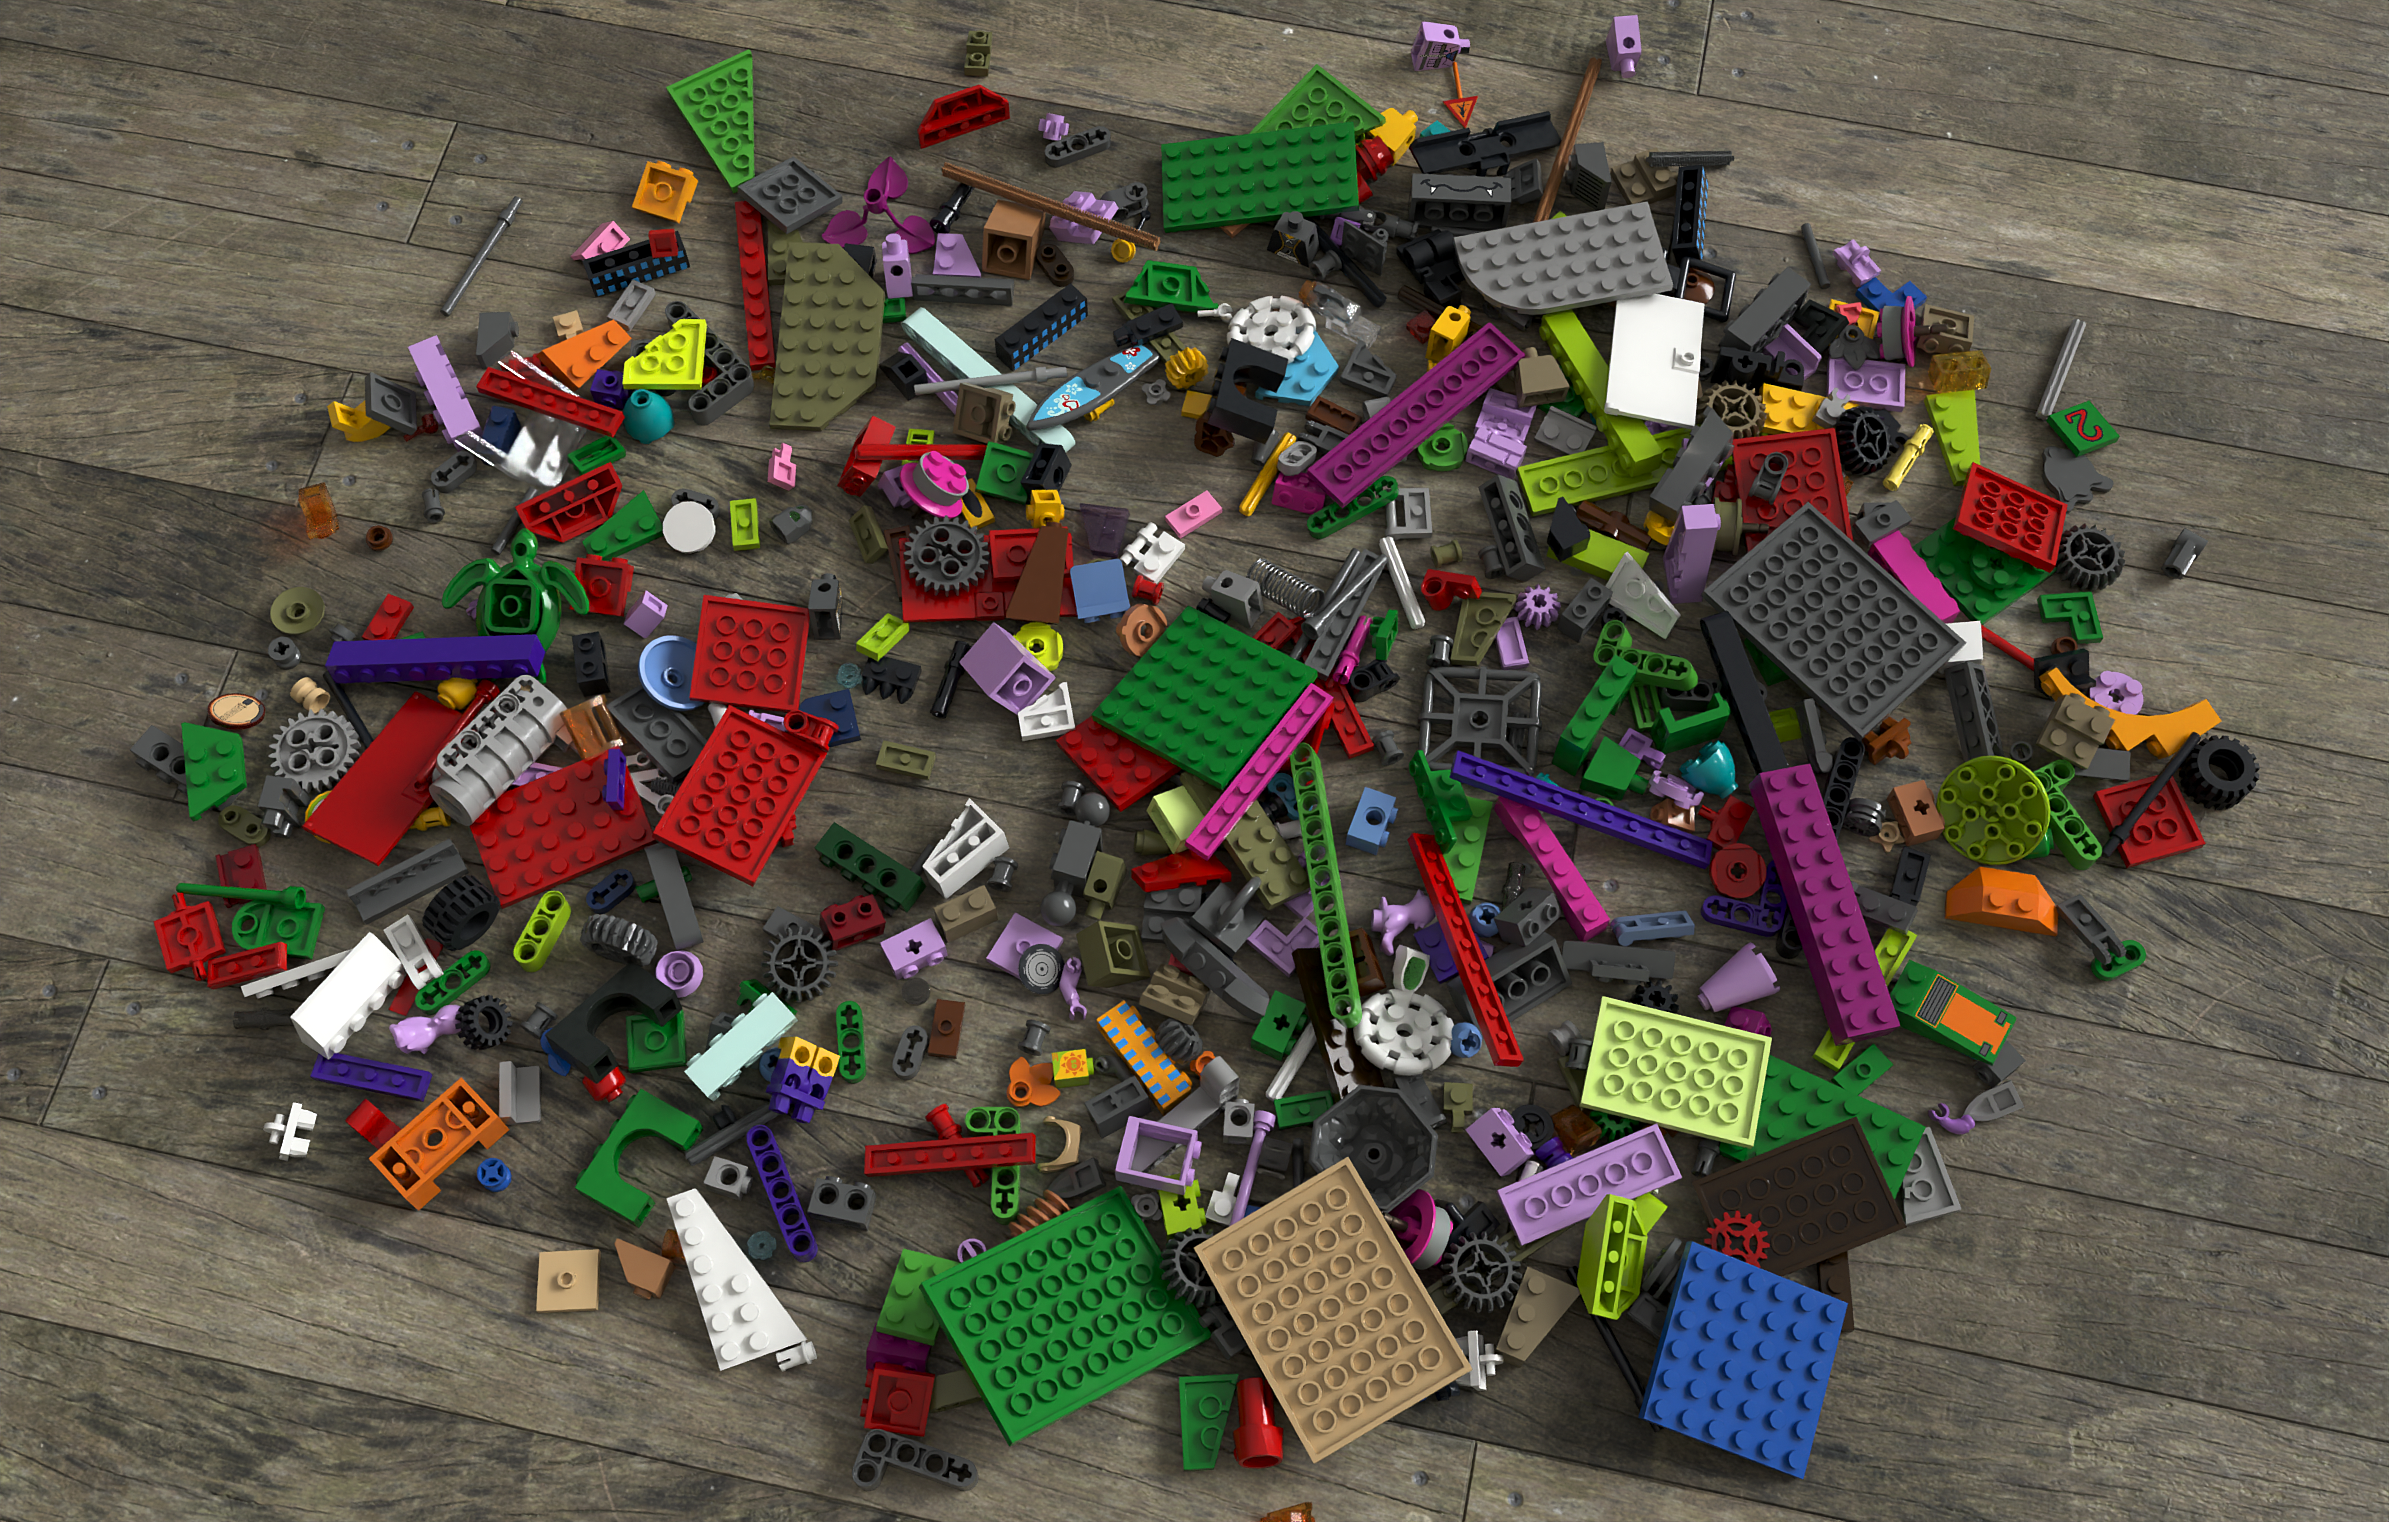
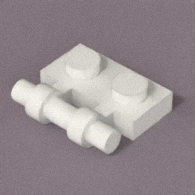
M1149 522L1145 528L1139 530L1135 541L1125 547L1123 550L1124 554L1120 557L1123 566H1127L1131 561L1135 562L1134 574L1137 576L1142 575L1145 580L1158 583L1183 553L1185 544L1166 532H1163L1159 538H1156L1153 534L1158 528L1154 523ZM1146 544L1150 549L1143 555L1139 551Z

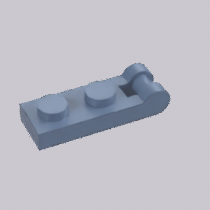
M1686 910L1617 917L1610 924L1613 933L1616 934V938L1622 946H1628L1635 940H1655L1656 938L1665 937L1679 938L1685 935H1694L1695 928Z

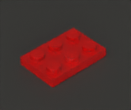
M1039 528L989 531L993 582L1019 580ZM1068 537L1063 578H1071L1070 569L1072 565Z

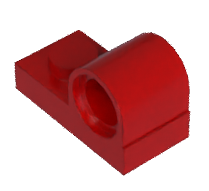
M1433 569L1427 570L1421 585V591L1426 601L1436 611L1446 609L1451 604L1454 596L1461 599L1472 598L1479 600L1482 589L1475 576Z
M364 1099L344 1120L378 1150L402 1130L367 1099Z

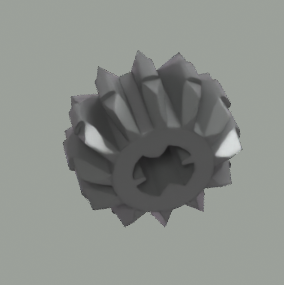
M1169 1017L1156 1030L1155 1038L1159 1042V1047L1173 1061H1177L1179 1064L1183 1065L1194 1060L1203 1049V1041L1199 1037V1033L1193 1028V1025L1190 1026Z

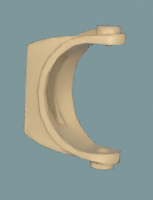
M1046 1116L1043 1124L1059 1126L1065 1130L1066 1145L1064 1151L1056 1160L1038 1164L1037 1169L1042 1173L1064 1170L1077 1164L1079 1161L1080 1135L1082 1133L1081 1126L1075 1123L1056 1120L1053 1116Z

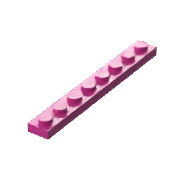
M1310 683L1187 838L1184 846L1208 861L1327 710L1334 697L1313 683Z

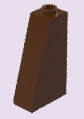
M1047 522L1046 526L1042 525L1039 528L1004 614V619L1042 622L1052 625L1059 624L1068 528H1062V523Z

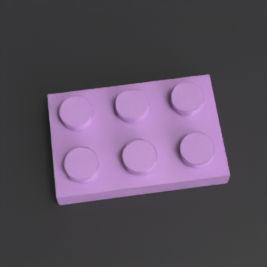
M1829 356L1827 361L1826 397L1829 396L1834 388H1838L1836 395L1839 399H1844L1848 394L1850 395L1848 402L1859 404L1860 407L1866 406L1878 410L1885 408L1887 411L1902 412L1905 407V364L1865 360L1863 365L1855 371L1846 362L1844 357L1831 359Z

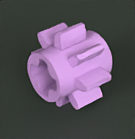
M1047 113L1046 119H1040L1038 130L1044 131L1043 138L1058 141L1061 140V135H1067L1069 124L1064 123L1065 116Z

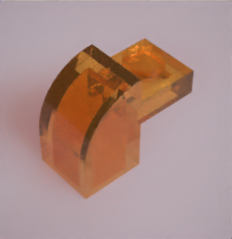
M325 482L299 489L298 501L306 517V533L309 540L327 538L331 534L336 533V530H339L338 517Z

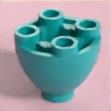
M638 389L628 398L623 408L625 416L623 425L627 433L643 444H649L663 437L674 428V413L667 400L656 392Z
M1717 740L1712 743L1710 741L1699 750L1701 755L1698 758L1687 760L1679 767V770L1682 772V778L1694 788L1709 794L1719 795L1723 799L1738 787V784L1735 782V765L1729 749L1723 742Z

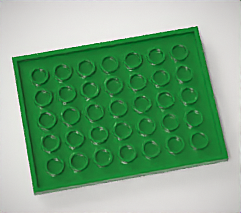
M1121 1186L921 1282L919 1286L1009 1447L1209 1341L1211 1338L1209 1329L1207 1327L1203 1328L1200 1325L1199 1317L1201 1316L1193 1303L1185 1305V1297L1183 1296L1175 1299L1177 1291L1175 1289L1167 1290L1170 1281L1161 1280L1162 1274L1166 1272L1159 1268L1160 1263L1164 1260L1161 1258L1162 1252Z

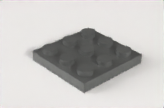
M794 156L738 186V195L786 234L842 204V195Z

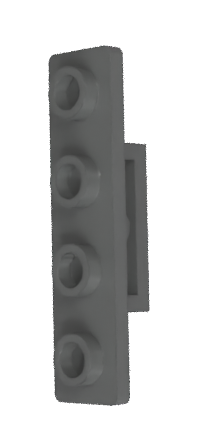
M1572 940L1563 941L1562 958L1566 968L1589 971L1592 976H1596L1595 980L1612 982V979L1616 978L1624 979L1623 983L1640 985L1641 981L1649 982V977L1673 978L1676 956L1674 951Z

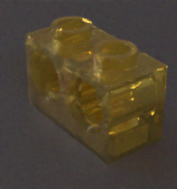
M1982 350L1932 355L1928 376L1938 394L1985 389L1988 386L1991 366Z

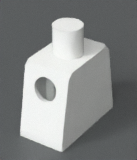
M1980 621L1946 624L1967 643L1938 672L1945 674V669L1967 661L1980 665L1983 660Z

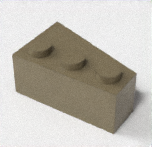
M1527 1267L1522 1275L1519 1289L1511 1304L1494 1349V1354L1502 1355L1503 1361L1520 1368L1581 1294L1579 1288Z

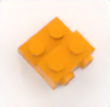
M647 161L632 208L680 224L686 203H691L698 180L693 176V172L688 169L679 167V170L671 168V165L662 161H657V163Z

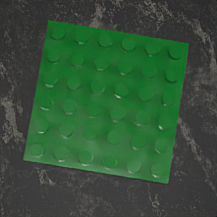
M1188 605L1092 713L1093 721L1223 790L1280 723L1310 683L1317 679L1318 674L1317 670Z

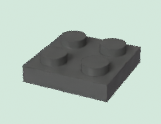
M370 372L365 377L366 416L412 435L417 430L416 392Z

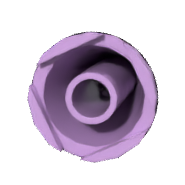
M1750 942L1743 946L1699 988L1700 995L1697 998L1705 1010L1710 1009L1713 1013L1773 995L1780 991V986L1773 985L1777 978L1761 953L1755 955L1752 951L1756 947L1753 943Z

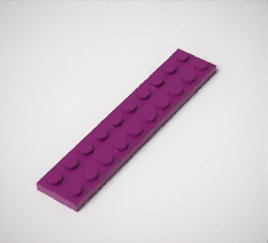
M1490 322L1487 323L1309 467L1307 475L1343 509L1516 367L1518 361L1523 359L1525 354Z

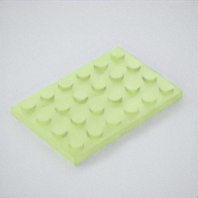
M1602 996L1579 1106L1752 1149L1772 1038Z

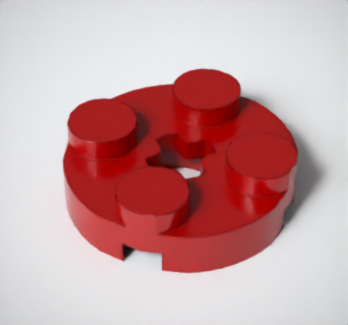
M1733 843L1723 847L1714 854L1709 866V876L1717 893L1731 899H1743L1753 895L1763 885L1766 879V864L1762 856L1758 855L1749 845ZM1734 864H1739V868L1745 871L1744 874L1740 875V879L1735 878V875L1731 874V869L1735 866Z

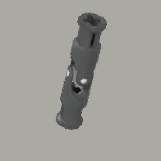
M1360 206L1359 211L1320 215L1322 220L1325 218L1335 220L1336 217H1341L1360 223V228L1373 233L1383 228L1387 231L1388 237L1394 238L1398 236L1410 241L1416 239L1420 221L1413 223L1400 219V216L1371 209L1367 210ZM1379 218L1384 223L1382 225L1375 226V219Z

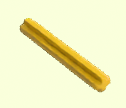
M1289 432L1284 433L1239 506L1241 514L1247 517L1252 515L1279 471L1277 468L1279 455L1296 442L1295 435Z

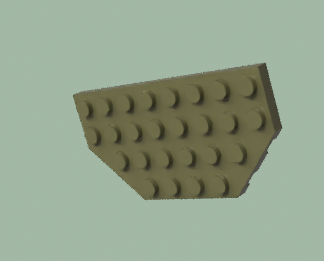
M789 242L769 423L771 429L822 431L829 426V422L836 416L844 414L857 403L856 400L866 392L870 393L877 387L885 293L839 244Z

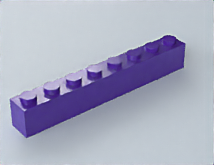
M536 634L334 641L325 667L335 683L343 684L449 680L450 678L498 679L514 678L522 675L538 677L545 650Z

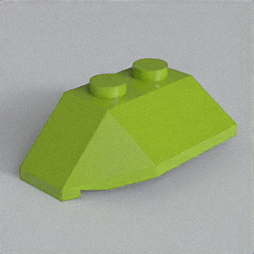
M1606 1194L1585 1224L1577 1286L1589 1314L1618 1320L1621 1313L1639 1296L1648 1236L1642 1219L1636 1210L1637 1206L1634 1200Z

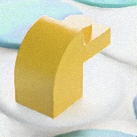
M365 400L356 408H351L335 401L327 406L332 427L344 431L345 438L348 441L363 442L377 438L391 428L366 416Z

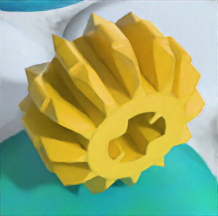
M1186 347L1183 351L1180 352L1178 350L1177 354L1170 356V360L1165 363V372L1169 382L1176 386L1177 389L1183 387L1188 389L1192 385L1196 386L1197 382L1204 381L1203 376L1208 374L1207 368L1209 366L1205 356L1197 348L1189 349Z

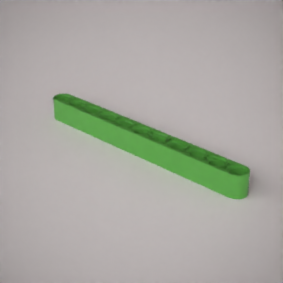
M1303 742L1290 755V763L1331 1014L1343 1027L1353 1028L1362 1019V1008L1320 759L1313 748ZM1309 756L1306 761L1301 762L1303 758ZM1313 780L1310 785L1305 786L1308 781ZM1317 804L1315 809L1309 811L1311 806ZM1321 829L1317 835H1313L1316 830ZM1325 854L1321 860H1317L1319 855ZM1330 878L1327 884L1320 886L1323 880ZM1329 904H1334L1330 910L1324 911ZM1338 929V932L1334 936L1329 937V934L1332 930ZM1343 955L1339 962L1333 963L1336 956ZM1347 981L1343 988L1337 989L1340 982ZM1351 1007V1010L1347 1015L1341 1016V1013L1345 1008Z

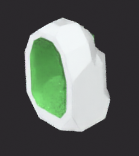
M1399 945L1395 952L1396 958L1392 968L1394 974L1393 985L1395 989H1400L1401 991H1416L1422 985L1429 967L1430 955Z

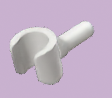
M1223 303L1214 310L1198 311V317H1220L1223 322L1229 323L1233 317L1227 312H1233L1230 305Z

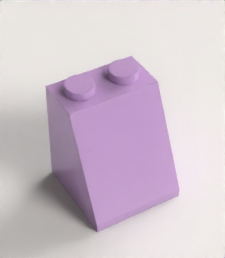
M994 622L959 662L990 698L1016 715L1025 707L1033 705L1056 678L1018 640Z

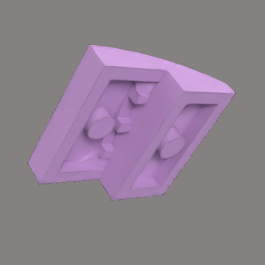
M1489 388L1473 434H1476L1479 427L1484 429L1492 428L1499 435L1508 439L1516 438L1524 444L1537 405L1518 408L1517 396Z

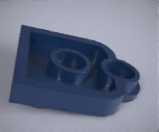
M849 689L807 698L800 704L799 710L802 712L826 718L839 726L838 731L833 733L828 744L829 747L861 740ZM795 723L792 729H800L804 723Z

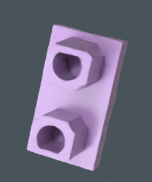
M1853 239L1845 246L1835 249L1833 256L1838 260L1837 265L1839 268L1847 271L1852 276L1853 284L1856 287H1861L1869 280L1878 276L1881 270L1868 256L1870 250L1866 246L1860 247Z

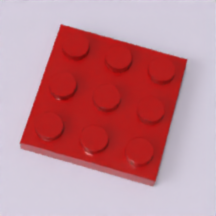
M2158 775L2094 793L2093 798L2109 832L2116 825H2120ZM2173 776L2129 831L2130 836L2124 844H2119L2117 849L2126 868L2199 849L2206 844Z

